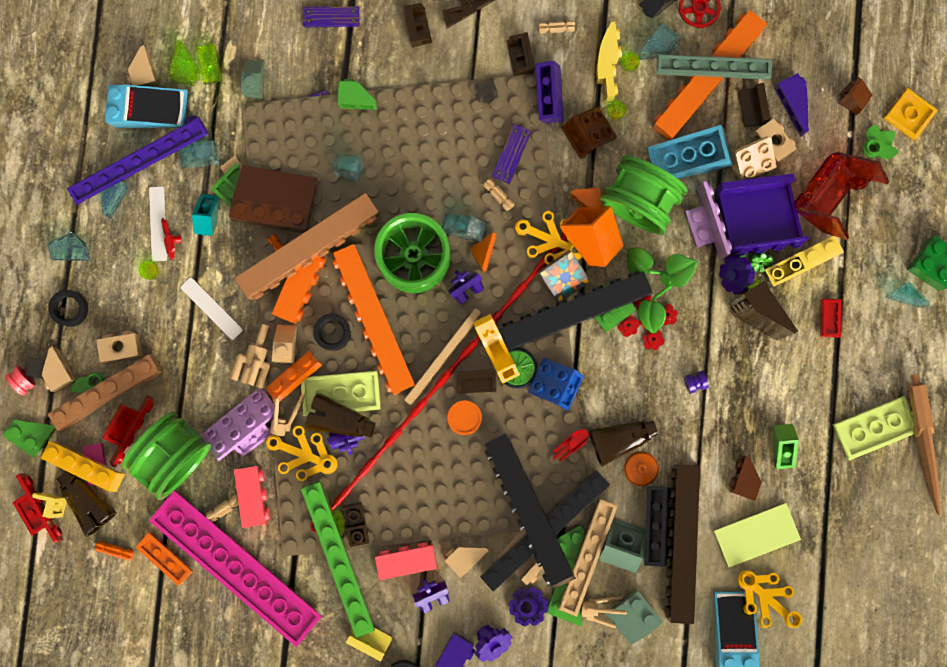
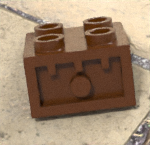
M598 106L573 116L561 127L580 159L586 157L595 148L617 138Z

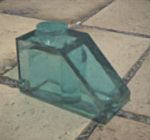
M662 23L639 52L638 59L657 58L658 54L668 55L670 52L674 53L680 45L678 43L680 35Z
M214 140L194 142L180 149L182 168L220 164L218 145Z
M341 153L339 158H335L332 168L335 175L357 183L364 165L359 156Z
M446 213L442 229L446 234L482 242L487 223L473 216Z

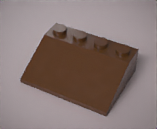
M242 165L232 198L229 218L235 222L305 233L309 229L318 178Z

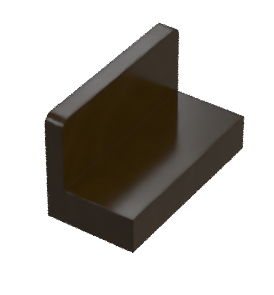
M758 83L754 88L739 90L738 94L744 127L768 123L770 113L765 84Z

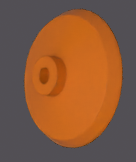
M463 400L451 406L448 411L447 421L455 433L470 435L480 427L482 413L475 403Z
M640 451L631 454L624 465L626 478L637 486L651 484L656 479L659 471L656 459L647 452Z

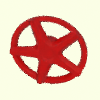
M680 0L679 15L692 27L697 29L708 27L719 17L721 11L720 0H716L717 11L708 7L710 0H691L692 6L682 9L683 0ZM695 13L696 23L688 20L684 14ZM703 14L715 16L711 21L702 24Z

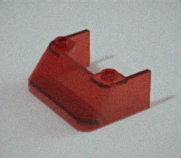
M835 152L827 157L795 200L794 207L798 214L822 233L848 240L849 235L838 217L831 216L850 189L862 190L871 181L888 184L890 181L880 161Z

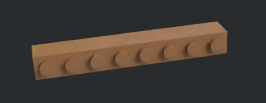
M364 193L234 279L249 300H256L263 296V292L268 288L274 289L280 284L279 281L285 277L288 279L297 273V269L301 267L306 268L313 263L312 260L317 256L323 257L329 252L328 249L334 245L338 247L346 241L345 238L348 236H355L360 233L363 226L374 224L380 214L367 194Z

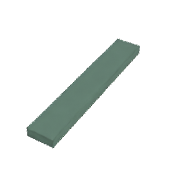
M658 54L656 75L771 79L772 59Z

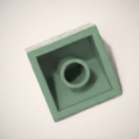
M613 518L599 560L636 573L644 557L646 529Z
M636 589L612 608L625 610L627 614L606 613L631 645L649 635L663 623L662 619Z

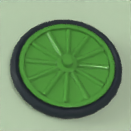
M522 348L508 351L520 375L504 384L511 388H524L532 383L537 374L538 367L535 357Z

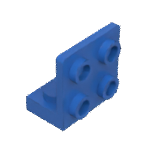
M543 358L528 393L569 411L584 375L575 369Z

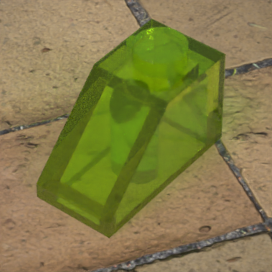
M177 40L169 78L176 83L195 86L196 81L200 78V70L183 43Z

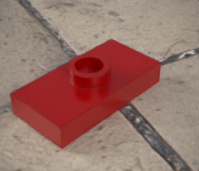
M821 299L820 337L841 338L842 299Z

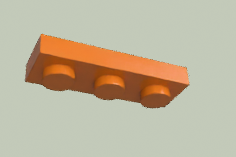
M309 350L265 389L274 400L278 397L280 402L322 365Z
M151 532L136 546L144 556L178 586L193 572L187 564Z

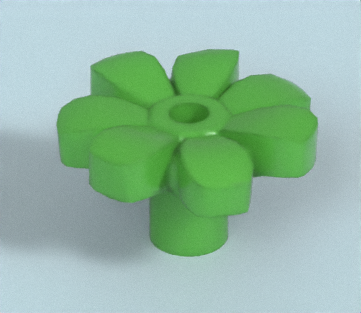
M755 252L751 257L752 260L749 262L755 272L759 269L762 273L765 272V267L769 268L772 265L773 259L771 255L766 256L765 252Z

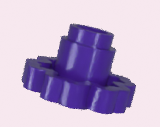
M738 255L725 258V264L720 265L719 277L723 279L721 285L727 292H733L735 295L747 292L748 285L753 284V278L755 277V270L746 257L740 258Z
M522 587L513 593L514 599L509 602V612L511 615H515L516 623L525 627L529 624L536 626L544 621V613L549 611L548 599L542 598V590L536 587H530L529 589Z
M489 625L481 627L477 632L478 643L475 646L477 649L475 655L481 662L486 660L491 662L499 658L501 653L506 652L511 646V634L505 628L499 630Z

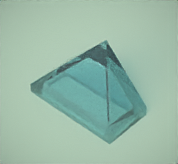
M120 181L101 192L102 214L109 219L113 217L129 189V186L124 182Z
M73 232L48 243L51 260H90L87 243Z
M910 282L886 294L887 299L919 308L928 307L930 304Z

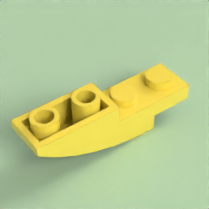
M611 22L604 35L596 67V84L604 83L606 102L613 101L615 95L618 94L617 83H614L613 76H616V67L612 64H617L622 56L621 46L617 44V39H620L619 28H616L615 22Z
M834 235L765 269L774 287L844 253Z

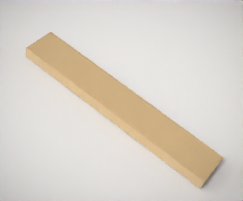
M474 309L405 398L408 404L412 405L473 327V322L480 318L481 312L478 309Z
M599 498L572 570L576 579L567 583L558 610L577 617L618 505Z

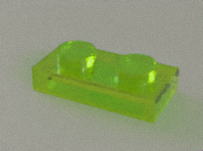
M215 43L196 47L203 83L207 85L223 81Z

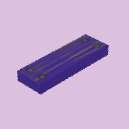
M359 6L303 7V26L360 27Z
M515 124L513 125L492 175L493 178L510 184L530 137V130Z

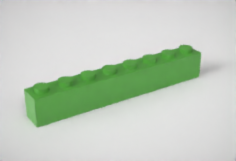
M319 480L305 485L301 488L355 637L375 631L374 622L322 481Z

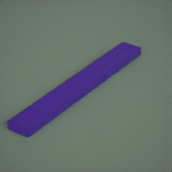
M200 117L68 187L67 190L76 205L209 133Z

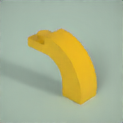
M491 314L473 322L502 384L519 376L516 365L505 346Z

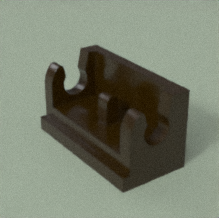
M422 3L405 5L404 12L412 48L431 44L432 39L425 7L422 6Z
M528 32L510 36L509 40H507L513 76L533 74L535 67Z
M496 369L457 371L458 394L496 392Z

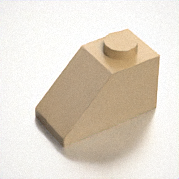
M144 45L140 46L128 68L130 75L127 77L128 83L134 86L157 87L159 82L150 53Z
M277 325L273 340L272 362L295 363L296 325Z
M49 348L42 371L43 384L48 391L59 392L74 383L76 378L59 348Z
M458 546L456 549L452 547L445 554L447 557L445 562L462 578L489 549L478 546Z

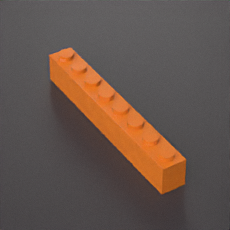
M751 10L746 15L742 13L736 21L738 25L734 29L731 27L724 35L726 39L723 43L719 41L712 51L714 53L712 56L741 58L768 23ZM690 76L689 79L691 81L688 85L683 84L678 90V97L676 99L671 98L665 106L667 110L663 114L660 112L653 120L655 122L653 129L666 140H673L724 77Z
M355 244L334 252L335 258L332 259L336 270L340 269L342 276L339 278L343 287H348L350 293L347 294L351 305L355 304L357 311L354 313L358 322L362 321L364 324L363 334L366 340L370 339L373 345L369 348L373 357L377 356L380 363L377 366L381 375L385 374L388 380L385 382L388 392H393L394 395H397L415 387L414 380Z

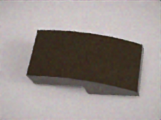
M362 502L344 505L342 509L350 547L368 544L369 537Z

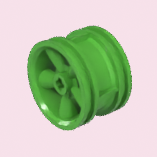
M623 156L620 161L621 164L616 168L618 177L613 186L605 188V195L600 197V203L603 206H611L613 213L628 223L647 232L664 235L667 230L666 227L671 223L668 214L673 205H680L682 203L683 196L687 194L688 189L680 180L662 168L640 158Z
M418 213L401 214L389 220L378 233L374 248L375 259L382 275L394 288L406 293H422L437 286L446 276L450 266L449 242L442 227L432 218ZM420 228L417 242H409L403 230ZM436 237L442 246V254H428L425 247ZM389 241H392L401 248L399 256L385 258V251ZM410 252H418L417 258H409L411 257ZM425 264L435 268L432 274L425 278L422 277L420 268ZM402 266L410 269L407 280L398 278L392 273Z
M172 411L160 418L137 440L125 456L121 467L124 470H129V474L145 486L151 494L156 493L155 498L160 501L176 490L192 474L208 454L211 444L208 441L203 443L204 438L186 424L182 418H178L176 412Z

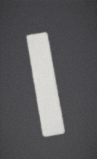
M150 187L152 261H166L167 253L161 223L163 217L165 220L164 187Z
M189 278L181 286V289L231 340H234L242 332L243 329L192 278Z

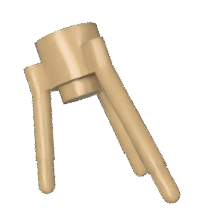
M304 394L298 400L288 423H285L286 419L278 418L279 398L276 397L275 400L272 398L275 406L274 417L270 425L271 434L285 436V432L290 431L291 424L305 397Z
M623 597L588 598V601H583L582 617H587L589 621H595L616 628L615 624L594 616H598V612L625 615L627 611L599 608V604L595 603L623 600Z

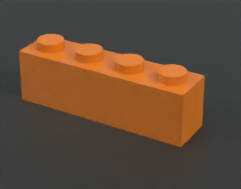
M325 255L323 257L317 256L312 260L313 263L306 268L301 267L297 269V273L294 276L286 279L272 315L295 325L297 321H301L304 314L302 310L304 304H308L312 295L310 293L312 285L315 286L319 279L317 273L325 265Z

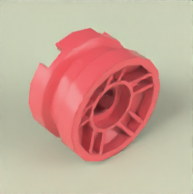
M16 366L12 373L5 375L9 385L22 396L28 393L29 388L32 389L36 386L33 378L20 366Z

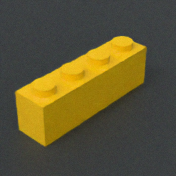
M54 441L48 442L41 456V459L111 492H117L125 474Z

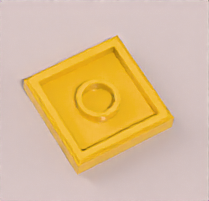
M907 88L884 119L915 141L938 110Z

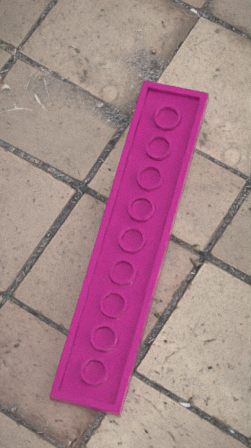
M176 490L173 491L150 518L149 521L295 647L301 643L322 617L317 610L214 522L207 519L200 510Z

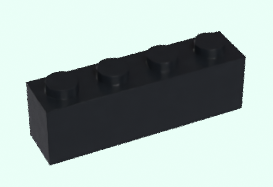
M647 486L645 566H667L670 487Z

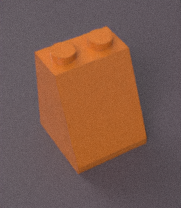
M611 206L578 207L560 225L561 230L589 266L604 267L608 265L623 247Z

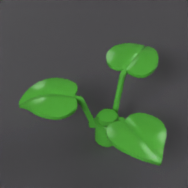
M638 247L628 250L627 267L629 273L639 271V273L645 272L646 276L647 273L662 275L661 282L666 286L651 301L643 300L639 306L640 321L651 333H657L666 318V311L663 305L655 302V300L667 290H670L672 286L682 287L686 285L696 269L697 260L681 254H673L666 261V271H656L650 269L653 265V258L649 252Z

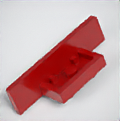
M146 396L138 411L120 403L105 429L102 439L118 446L109 461L112 467L122 463L125 457L124 451L132 445L135 439L133 435L136 430L141 429L145 414L149 413L153 408L154 403L151 396Z
M26 473L16 475L26 494L12 503L31 536L46 528L54 543L64 540L61 536L63 534L62 530L58 525L54 524L52 518L42 517L45 506L42 503L43 500L32 497L33 493H39L33 487L34 482L32 478L26 475Z

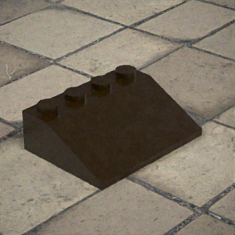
M764 281L729 303V310L735 318L738 317L739 320L776 341L798 332Z

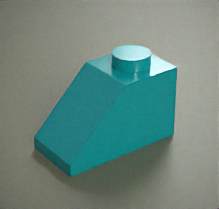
M200 194L192 214L194 234L213 235L217 226L220 197L217 195Z

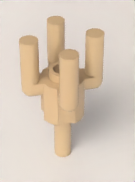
M262 324L255 345L249 344L246 355L238 354L230 379L238 380L242 365L245 363L239 382L254 386L258 370L261 368L255 387L263 389L270 368V364L264 361L267 349L262 348L269 326Z

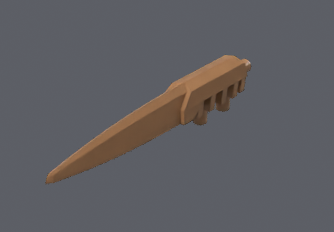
M918 373L911 374L912 383L907 384V387L909 389L908 396L911 400L909 404L912 406L911 415L914 417V437H917L929 492L936 513L940 516L939 482L932 434L935 433L925 382H920Z

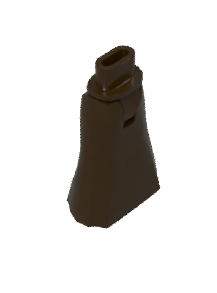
M320 392L314 396L311 409L316 411L315 413H308L305 422L307 430L353 437H372L376 422L369 421V418L340 404Z
M653 420L649 422L638 421L589 430V437L593 447L597 448L595 454L598 462L603 467L651 440V437L658 435V430Z
M65 471L57 478L61 485L59 488L62 489L63 497L73 511L85 537L94 534L116 516L117 512L78 476Z

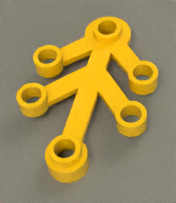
M551 211L544 212L542 217L543 221L547 224L550 235L531 227L530 223L524 219L519 220L515 225V231L518 235L525 236L529 234L547 242L539 246L528 247L527 255L530 258H535L538 254L556 247L564 250L555 255L552 253L547 254L544 259L546 265L550 264L547 262V257L551 256L556 260L567 251H572L574 247L567 236L568 242L561 240L553 221L554 214ZM550 214L552 219L546 220L545 215ZM520 224H525L527 228L521 230L519 226ZM530 249H535V250H536V254H535V255H531V254L529 253V250H530ZM579 252L573 253L577 260L582 258Z
M296 426L293 429V435L298 438L302 449L282 442L281 437L278 435H271L266 440L268 449L274 451L280 449L299 457L290 462L280 463L278 471L281 474H287L291 469L309 461L317 465L307 470H298L296 478L299 481H305L309 476L319 472L331 474L337 469V460L334 456L328 455L323 444V436L319 433H314L311 436V442L317 446L319 457L312 453L305 436V429L302 426ZM301 428L302 434L298 436L296 430ZM316 435L320 436L318 443L314 442V436ZM272 439L277 441V445L274 447L270 444ZM327 460L331 462L329 468L324 466V462ZM283 464L287 465L288 467L287 471L285 472L281 470V466ZM302 471L306 474L304 479L299 477V473Z
M744 570L739 573L738 584L745 591L746 604L743 607L744 612L748 615L757 612V606L754 603L753 597L754 591L759 598L761 617L758 623L762 628H768L772 625L768 605L784 618V622L789 628H796L801 625L802 617L798 612H789L773 598L778 596L784 598L792 597L794 589L791 586L763 589L758 584L768 583L769 585H775L779 582L778 574L769 573L756 576L750 570ZM771 575L775 578L774 582L770 580ZM745 577L749 579L748 584H746L744 581ZM785 589L789 590V595H786ZM749 605L753 608L752 612L748 610ZM789 617L793 618V623H790ZM764 618L768 621L767 625L763 623Z

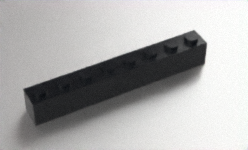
M632 272L628 274L629 278L621 281V278L610 281L611 285L603 288V285L597 286L589 294L585 295V292L579 293L574 296V300L567 302V299L557 302L556 307L549 309V306L539 309V313L531 316V313L521 316V320L513 323V320L502 324L503 328H500V332L507 350L511 351L651 296L653 292L645 272Z
M505 433L485 443L487 450L484 452L489 462L493 461L495 465L492 469L497 479L501 478L503 482L500 486L505 496L509 495L511 502H509L513 513L517 512L520 518L517 520L522 531L525 530L528 535L525 539L529 548H534L537 554L534 556L538 567L542 566L545 571L543 578L547 586L551 585L555 589L576 579L509 437Z
M594 470L546 514L555 535L610 486L597 470ZM527 533L480 574V578L493 592L536 553L534 548L530 549L526 542Z

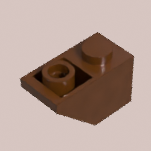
M858 77L854 82L850 81L847 87L845 86L839 96L842 98L838 104L858 115L872 97V93L864 81Z
M742 456L735 465L736 475L731 478L729 483L730 493L756 501L762 482L750 457Z

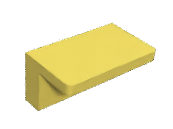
M46 492L33 493V498L46 501L42 517H63L67 503L63 496Z
M375 628V631L357 638L352 631L346 643L381 661L392 637Z

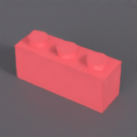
M260 466L235 469L234 474L242 528L268 524L271 515L265 503V500H268L267 490L263 489L262 481H265L264 470Z
M428 542L418 543L416 548L411 549L409 545L398 547L396 552H391L390 549L379 551V555L375 556L379 580L438 568L433 544L429 545Z

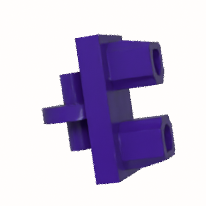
M456 270L454 271L456 277L451 280L455 286L447 291L460 304H463L469 299L465 290L471 287L475 294L484 290L480 281L482 278L477 272L470 275L467 270L461 274Z
M329 433L327 440L332 450L339 448L340 452L347 450L348 454L351 455L353 454L352 448L359 446L357 441L365 439V436L353 437Z
M424 578L422 579L424 585L417 588L418 593L413 594L416 607H419L423 613L433 609L431 601L435 599L438 600L440 605L450 602L445 580L437 584L435 580L428 583L427 579Z

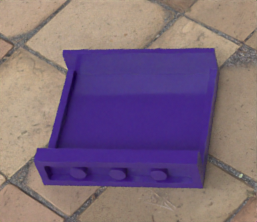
M794 173L723 182L716 188L721 216L726 229V238L729 239L732 246L731 254L737 253L738 256H742L750 251L762 253L772 248L774 251H778L786 246L798 248L803 246V243L809 239V236L803 237L791 184L795 181Z

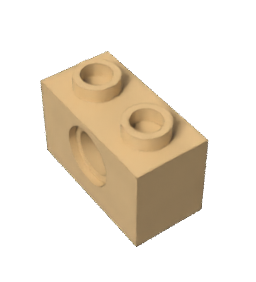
M774 118L756 130L752 135L755 141L766 136L770 137L771 141L772 137L779 140V145L772 142L776 164L796 150L794 140L785 134L783 125Z
M133 331L121 332L120 336L107 334L102 336L103 339H97L100 363L107 364L143 357L140 335L133 333ZM119 342H122L123 349L118 352L116 350V345Z

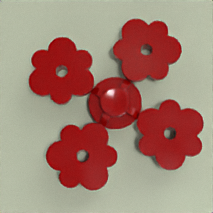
M652 295L641 300L651 301ZM641 300L633 302L637 310H639ZM667 304L664 306V309L669 316H666L664 326L675 324L677 321L676 316L678 315V312L673 310V306ZM632 315L622 320L618 326V330L622 331L625 337L636 334L639 325L645 328L640 318L638 321ZM647 331V334L643 336L645 341L644 347L646 349L658 350L659 346L665 343L664 338L661 337L662 333L660 331H657V333Z

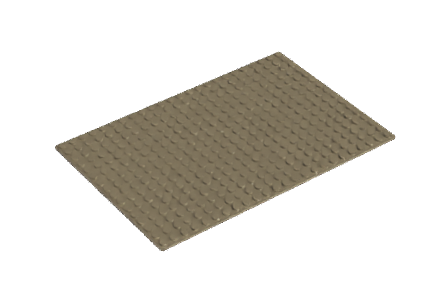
M536 73L367 91L376 100L377 110L340 109L338 94L248 103L242 106L247 166L318 178L309 229L366 193L380 214L377 217L378 220L372 225L387 223L392 218L405 213L423 214L435 220L442 227L448 238L450 248V266L446 276L437 286L422 293H406L394 288L386 281L377 265L374 253L375 241L379 232H366L364 236L357 238L350 235L345 238L346 241L340 246L336 247L334 245L328 249L329 252L325 255V265L317 273L319 275L317 284L315 286L312 285L310 293H312L308 304H304L302 309L304 311L303 317L300 322L297 321L295 362L310 350L322 366L309 377L378 371L381 410L358 411L368 417L369 421L376 422L372 437L365 436V439L357 441L359 446L352 448L353 454L349 455L347 450L342 452L339 451V448L332 450L327 440L329 433L306 429L305 422L307 416H303V406L301 404L291 424L290 431H286L285 436H280L282 442L302 449L298 438L293 435V429L296 426H302L305 429V436L312 453L320 457L317 446L311 442V436L314 433H319L323 436V444L328 455L336 458L338 466L331 474L319 472L309 476L305 481H299L296 478L298 470H307L317 464L309 461L291 469L287 474H281L278 471L280 463L290 462L299 457L280 449L273 450L282 553L284 556L324 552L317 532H313L310 528L313 521L301 488L321 480L331 506L345 487H348L359 474V470L371 457L373 458L385 444L384 441L396 427L398 428L410 415L409 412L421 398L423 399L434 387V383L445 370L449 369L459 358L460 353L470 341L478 336L473 325L412 405L408 404L405 398L413 388L394 395L393 392L389 393L385 382L388 380L385 374L381 375L377 364L380 363L378 357H373L369 347L373 345L370 339L366 340L362 329L365 328L363 322H358L354 312L357 311L355 304L351 305L347 294L350 292L348 287H343L339 277L342 276L340 269L336 270L332 259L335 258L333 253L355 244L416 385L475 308L481 312L480 318L489 314L493 316L508 301L509 296L520 283L524 282L533 272L534 267L544 255L551 251L548 250L538 254L535 258H530L527 255L528 247L539 246L547 242L529 234L520 236L515 231L516 223L524 219L530 223L531 227L550 235L547 224L542 219L546 211H551L554 214L553 221L557 228L546 124L539 120ZM515 124L530 130L531 134L510 184L493 178L492 175L511 129ZM491 178L495 185H498L508 196V199L513 201L514 207L511 210L506 211L502 207L503 204H500L490 194L491 191L484 187V183ZM550 214L545 215V219L551 220L552 216ZM520 224L519 228L525 230L527 226ZM253 225L256 264L275 252L274 246H271L267 241L271 235H277L280 239L279 242H282L285 246L303 233ZM420 228L403 230L409 242H417ZM491 233H497L486 273L481 271L469 248ZM435 237L425 247L428 254H442V246ZM389 241L385 251V258L399 256L401 248L392 241ZM530 249L529 253L535 255L536 250ZM410 252V256H411V257H409V258H412V257H413V258L416 259L418 252H416V253ZM425 264L420 268L422 277L425 278L432 274L435 268ZM402 266L392 274L407 280L410 269ZM458 270L461 274L467 270L470 275L477 272L482 278L480 281L484 290L475 294L471 287L465 290V293L469 299L460 304L447 291L455 286L451 282L456 277L454 271ZM539 273L535 275L524 292L516 301L511 303L502 314L503 316L495 324L501 337L500 328H503L502 324L513 320V323L521 320V316L531 313V316L539 313V309L549 306V309L557 306V301ZM286 277L279 281L280 284L274 289L268 288L263 292L264 295L259 298L261 323L269 326L263 344L264 349H267L265 362L270 364L267 386L293 365L272 362L273 340L277 325H295L272 315L287 279ZM338 314L350 325L351 337L347 345L342 349L329 351L319 346L315 341L313 334L314 325L323 315ZM327 322L321 329V336L327 343H337L343 337V327L338 322ZM569 328L519 347L527 350L535 357L538 368L542 359L546 358L573 369ZM480 339L477 343L478 345L469 356L461 361L452 372L450 378L427 401L426 406L420 413L412 418L401 431V435L376 460L377 463L357 482L340 506L333 510L346 549L520 531L521 529L517 522L520 518L517 512L513 513L509 505L511 499L509 495L505 496L500 486L503 482L501 478L497 479L492 469L495 465L493 461L489 462L484 452L487 450L485 443L505 433L516 451L545 514H547L586 479L582 447L562 461H559V459L569 452V449L556 460H553V457L563 450L566 445L555 454H553V451L574 431L580 430L577 397L575 396L569 411L554 403L528 393L531 384L519 389L508 387L504 383L502 384L497 371L496 392L458 394L457 371L495 370ZM301 384L279 402L278 418L286 419L285 423H288L302 395ZM467 400L479 407L482 413V422L476 432L470 435H459L450 428L447 415L451 406L456 402ZM301 428L296 430L298 436L302 434ZM316 435L314 436V442L318 443L320 436ZM272 439L273 447L277 445L275 439ZM328 460L325 461L324 466L326 468H329L331 466V462ZM283 464L281 470L283 472L287 471V465ZM302 471L299 473V477L304 479L306 474ZM362 502L369 543L350 547L342 507ZM589 505L566 526L589 524L591 520Z

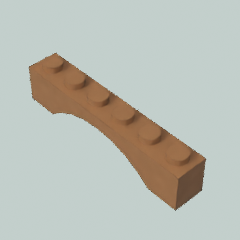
M147 355L48 413V416L57 431H65L114 398L151 381L164 372L155 356Z

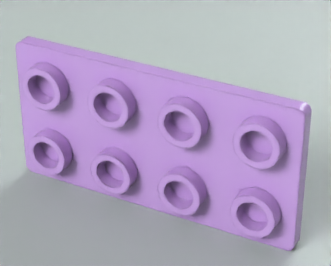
M703 181L697 188L702 206L685 211L684 213L695 247L699 248L714 243L719 259L723 260L731 254L732 246L729 239L726 240L724 234L726 232L725 225L719 219V207L712 198L714 195L712 186L708 185L707 181Z
M258 388L203 432L201 436L205 442L208 441L211 444L210 450L218 461L233 449L244 457L271 435L270 427L266 423L274 417L275 405L265 390Z

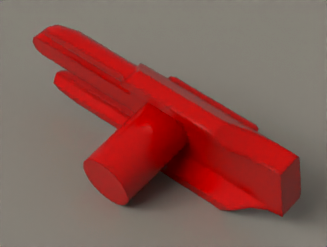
M163 217L161 223L164 233V245L169 260H173L175 253L174 244L181 243L182 239L180 235L172 236L170 234L167 220H164Z
M584 428L574 431L553 451V454H555L566 445L563 450L553 457V460H556L569 449L570 451L559 459V461H562L571 453L584 446L590 436L587 430Z

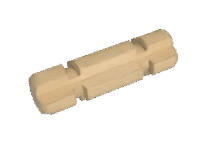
M573 20L566 23L564 21L549 22V24H546V22L538 24L540 34L547 33V31L549 33H560L565 30L567 32H574L575 22Z
M491 178L484 183V187L491 191L490 194L500 204H503L502 207L506 211L514 207L513 201L508 199V196L498 185H495Z
M237 494L230 497L229 501L226 500L216 506L214 511L210 510L205 514L206 518L214 522L217 520V517L221 518L233 510L232 507L236 508L239 506Z

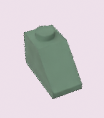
M245 61L241 73V93L245 98H263L265 61Z

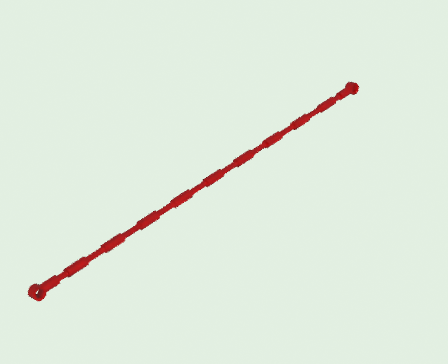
M562 232V236L560 238L561 240L567 242V238L564 232ZM559 247L553 248L549 253L554 254L556 251H559L561 248H559ZM549 253L544 255L527 279L521 282L513 291L502 308L495 312L492 316L495 324L503 316L502 314L511 303L516 301L524 292L538 271L546 266L544 259ZM551 256L547 257V262L552 259ZM479 335L470 341L453 365L445 370L434 383V387L409 412L410 415L398 428L396 427L373 458L371 457L365 463L348 487H345L334 499V503L331 505L332 511L337 506H340L357 482L377 463L376 460L388 446L390 447L401 435V431L413 417L420 413L426 406L427 401L450 378L452 372L461 361L466 359L480 341ZM312 522L311 525H310V528H311V530H312L313 532H317V531L313 528V524H314V523Z

